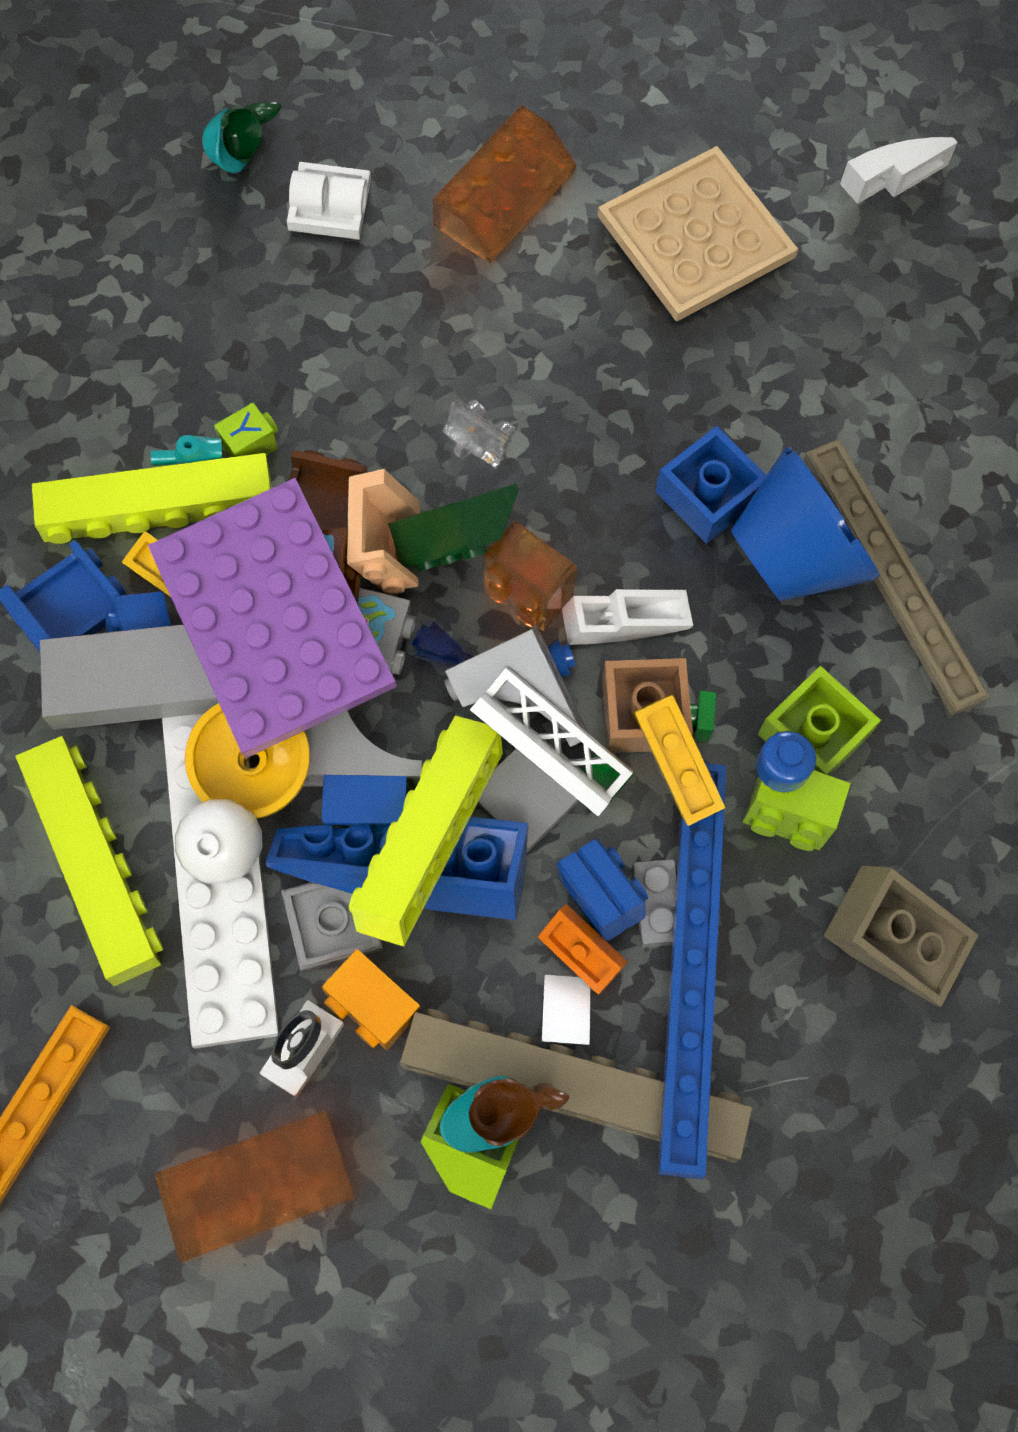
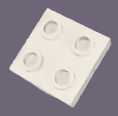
M299 162L298 171H293L290 181L288 230L360 240L371 183L370 171Z

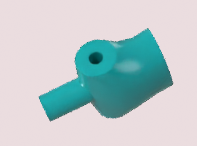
M184 435L178 439L175 450H151V466L177 465L222 459L221 438Z

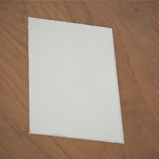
M545 975L542 1041L589 1045L590 987L580 977Z

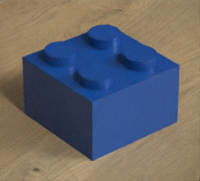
M716 426L660 469L655 492L707 544L741 516L767 475Z

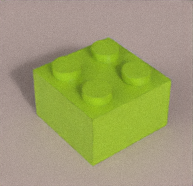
M819 666L765 719L758 735L766 742L768 738L778 732L791 731L801 734L814 747L817 758L814 770L830 776L872 734L881 720L822 666Z
M814 770L802 787L796 791L783 793L773 791L764 785L758 776L742 823L750 825L751 830L757 834L767 837L778 835L789 839L790 844L798 849L805 851L820 850L837 829L851 783Z

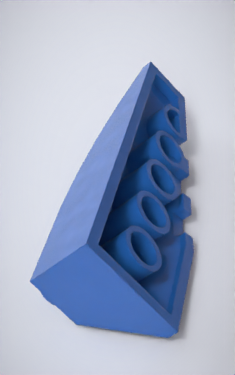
M470 817L424 909L516 920L524 886L528 823ZM331 825L280 828L275 832L266 859V866L309 882L353 894L354 890L357 887L361 888L365 882L372 857L375 854H380L383 849L389 826L353 825L348 828L332 829Z

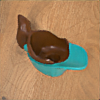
M504 1076L492 1077L469 1087L464 1094L449 1105L440 1122V1133L451 1147L462 1152L472 1153L503 1147L524 1137L533 1127L542 1108H547L549 1111L559 1109L569 1100V1095L556 1089L550 1083H540L533 1088H529L527 1085Z

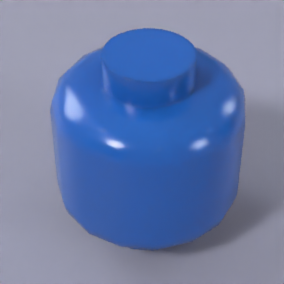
M784 731L778 732L767 739L758 754L756 768L758 776L764 785L773 791L785 793L796 791L806 783L815 769L817 758L814 747L807 738L796 732Z

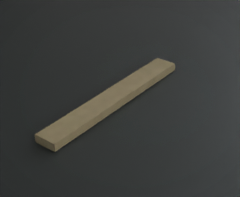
M840 439L806 452L804 460L812 474L839 510L845 523L855 538H858L881 576L874 580L951 716L986 701L990 697Z

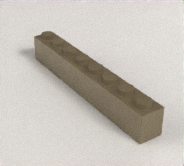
M426 1009L425 1015L415 1012L400 1061L403 1069L466 1087H471L481 1081L497 1076L515 1079L529 1088H533L540 1083H550L556 1089L569 1095V1100L561 1108L552 1111L660 1142L664 1082L657 1080V1073L636 1067L633 1068L632 1073L615 1069L617 1064L615 1061L600 1056H592L591 1061L574 1057L575 1050L557 1044H550L549 1050L532 1045L533 1038L519 1033L509 1032L507 1038L491 1033V1026L468 1020L466 1026L450 1022L451 1016L441 1011ZM717 1091L716 1097L710 1095L707 1139L708 1156L733 1163L741 1160L752 1107L741 1104L742 1097L722 1091Z

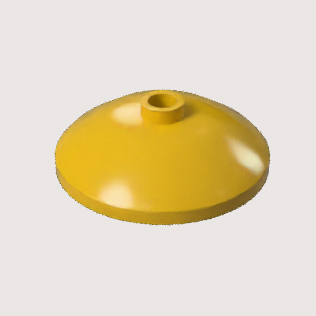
M218 703L200 717L189 735L185 750V768L190 785L203 803L212 799H230L252 812L256 819L270 816L287 806L297 796L305 783L310 767V746L305 731L254 754L259 756L260 762L257 767L248 768L246 763L248 758L245 759Z

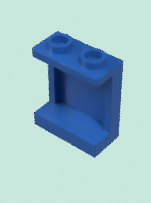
M76 540L68 544L72 551L68 557L16 593L8 584L0 589V603L39 653L40 640L97 633L106 626L105 614L110 612L115 596L126 594L121 584L113 575L106 578L99 570L103 564L90 547L83 550Z

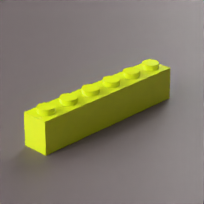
M266 453L32 483L35 527L44 542L55 544L67 543L71 539L81 537L105 538L111 533L118 532L143 533L150 528L163 526L181 528L188 525V523L202 521L271 489V476Z
M455 716L449 728L440 733L437 741V750L431 760L427 759L424 762L420 781L415 790H410L407 793L403 812L398 821L392 822L389 826L383 849L380 854H375L372 857L365 882L361 888L357 887L351 896L349 911L353 915L356 932L403 947L405 946L503 754L501 735L488 724Z
M60 736L16 755L105 979L115 987L161 966L162 964L157 953L163 950L162 944L154 927L147 929L141 915L148 913L139 891L131 892L126 878L132 876L130 867L123 853L116 855L111 841L117 839L108 817L106 816L101 819L96 805L101 804L102 801L92 780L87 783L84 780L81 770L87 768V765L78 746L70 747L63 736Z

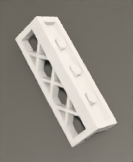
M509 667L503 670L486 693L470 709L597 816L606 808L611 798L633 773L632 769ZM508 680L520 690L522 706L506 707L494 695ZM527 697L537 705L528 706ZM544 710L552 717L553 732L537 733L530 727L529 712ZM522 712L523 720H521L514 713ZM559 723L568 731L560 732ZM577 737L584 743L585 758L568 759L562 754L560 738ZM545 739H554L555 747ZM590 749L599 757L591 758ZM608 763L620 775L606 790L593 779L592 764ZM577 765H586L587 774Z

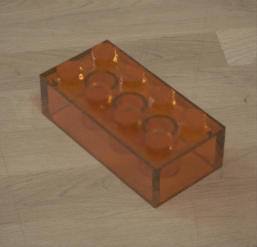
M326 1110L154 1173L179 1262L187 1264L357 1200L331 1117Z

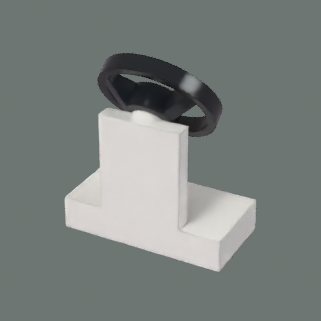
M307 1000L300 1012L293 1016L279 1032L273 1044L271 1056L259 1074L297 1098L343 1028L344 1023Z

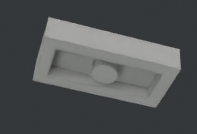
M674 859L633 863V878H636L642 884L648 895V899L645 901L646 916L638 922L641 947L673 945L677 882Z

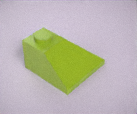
M448 1083L423 1134L421 1144L451 1193L492 1209L519 1139L503 1147L472 1153L458 1151L451 1147L440 1133V1122L449 1105L464 1094L466 1090Z

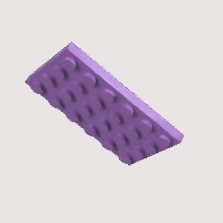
M296 478L148 545L245 759L397 687L395 679Z

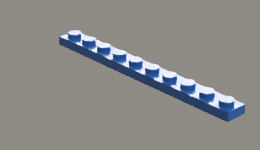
M705 763L725 805L726 765ZM724 809L689 826L685 824L682 815L680 819L658 1174L702 1180L706 1176Z

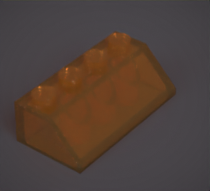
M521 105L433 198V226L488 263H491L576 170L574 160L551 124Z

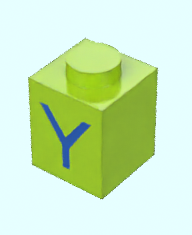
M254 403L249 404L214 425L217 437L221 438V446L229 458L260 453L268 455L278 449L275 439V433L278 432V428L274 420L267 412L261 414Z

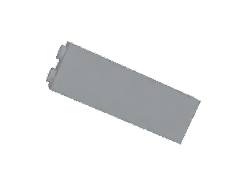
M184 625L40 640L42 718L52 730L204 714L211 707L219 703Z

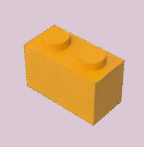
M358 949L352 953L322 986L325 995L328 996L324 1004L341 1020L346 1015L351 1017L359 1025L355 1032L373 1049L379 1043L387 1051L411 1025L415 1012L421 1013L420 1005Z

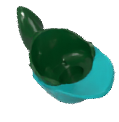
M257 102L244 107L223 109L210 120L204 129L202 145L205 154L223 170L230 173L240 172L247 162L251 161V156L256 152L261 143V124L271 121L281 109V103Z

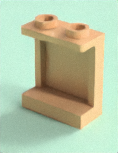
M385 469L349 477L347 564L377 586L382 592L400 594L407 588L417 587L418 577L399 563V557L388 523L419 514L420 501Z

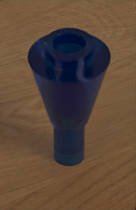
M434 621L430 627L422 624L412 643V646L418 648L415 656L450 665H457L474 657L463 651L462 647Z

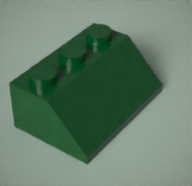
M517 484L505 486L388 523L400 563L405 568L417 565L419 571H423L439 565L443 566L488 553L485 545L499 541L502 538L519 491Z

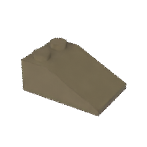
M862 865L827 928L824 937L857 961L935 1006L942 1007L978 934L894 869Z

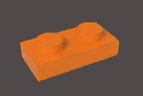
M567 904L558 910L538 935V938L598 995L608 987L628 963L624 957Z

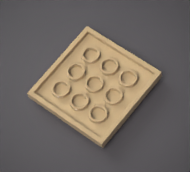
M718 146L598 207L597 216L676 322L793 260L798 252V248Z

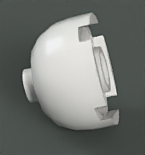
M212 799L193 807L180 821L175 833V853L181 866L193 878L206 883H228L246 875L255 864L262 850V830L256 816L252 812L230 799Z

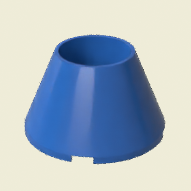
M788 446L781 452L731 530L741 548L780 602L866 583L879 578L881 575L858 538H855L845 523L839 510L795 451L792 452V448Z

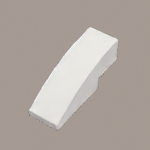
M931 137L906 140L868 151L847 162L840 185L857 204L884 188L895 197L946 167L958 142L953 137Z
M616 589L610 596H573L562 608L569 645L642 639L687 630L693 626L686 590Z

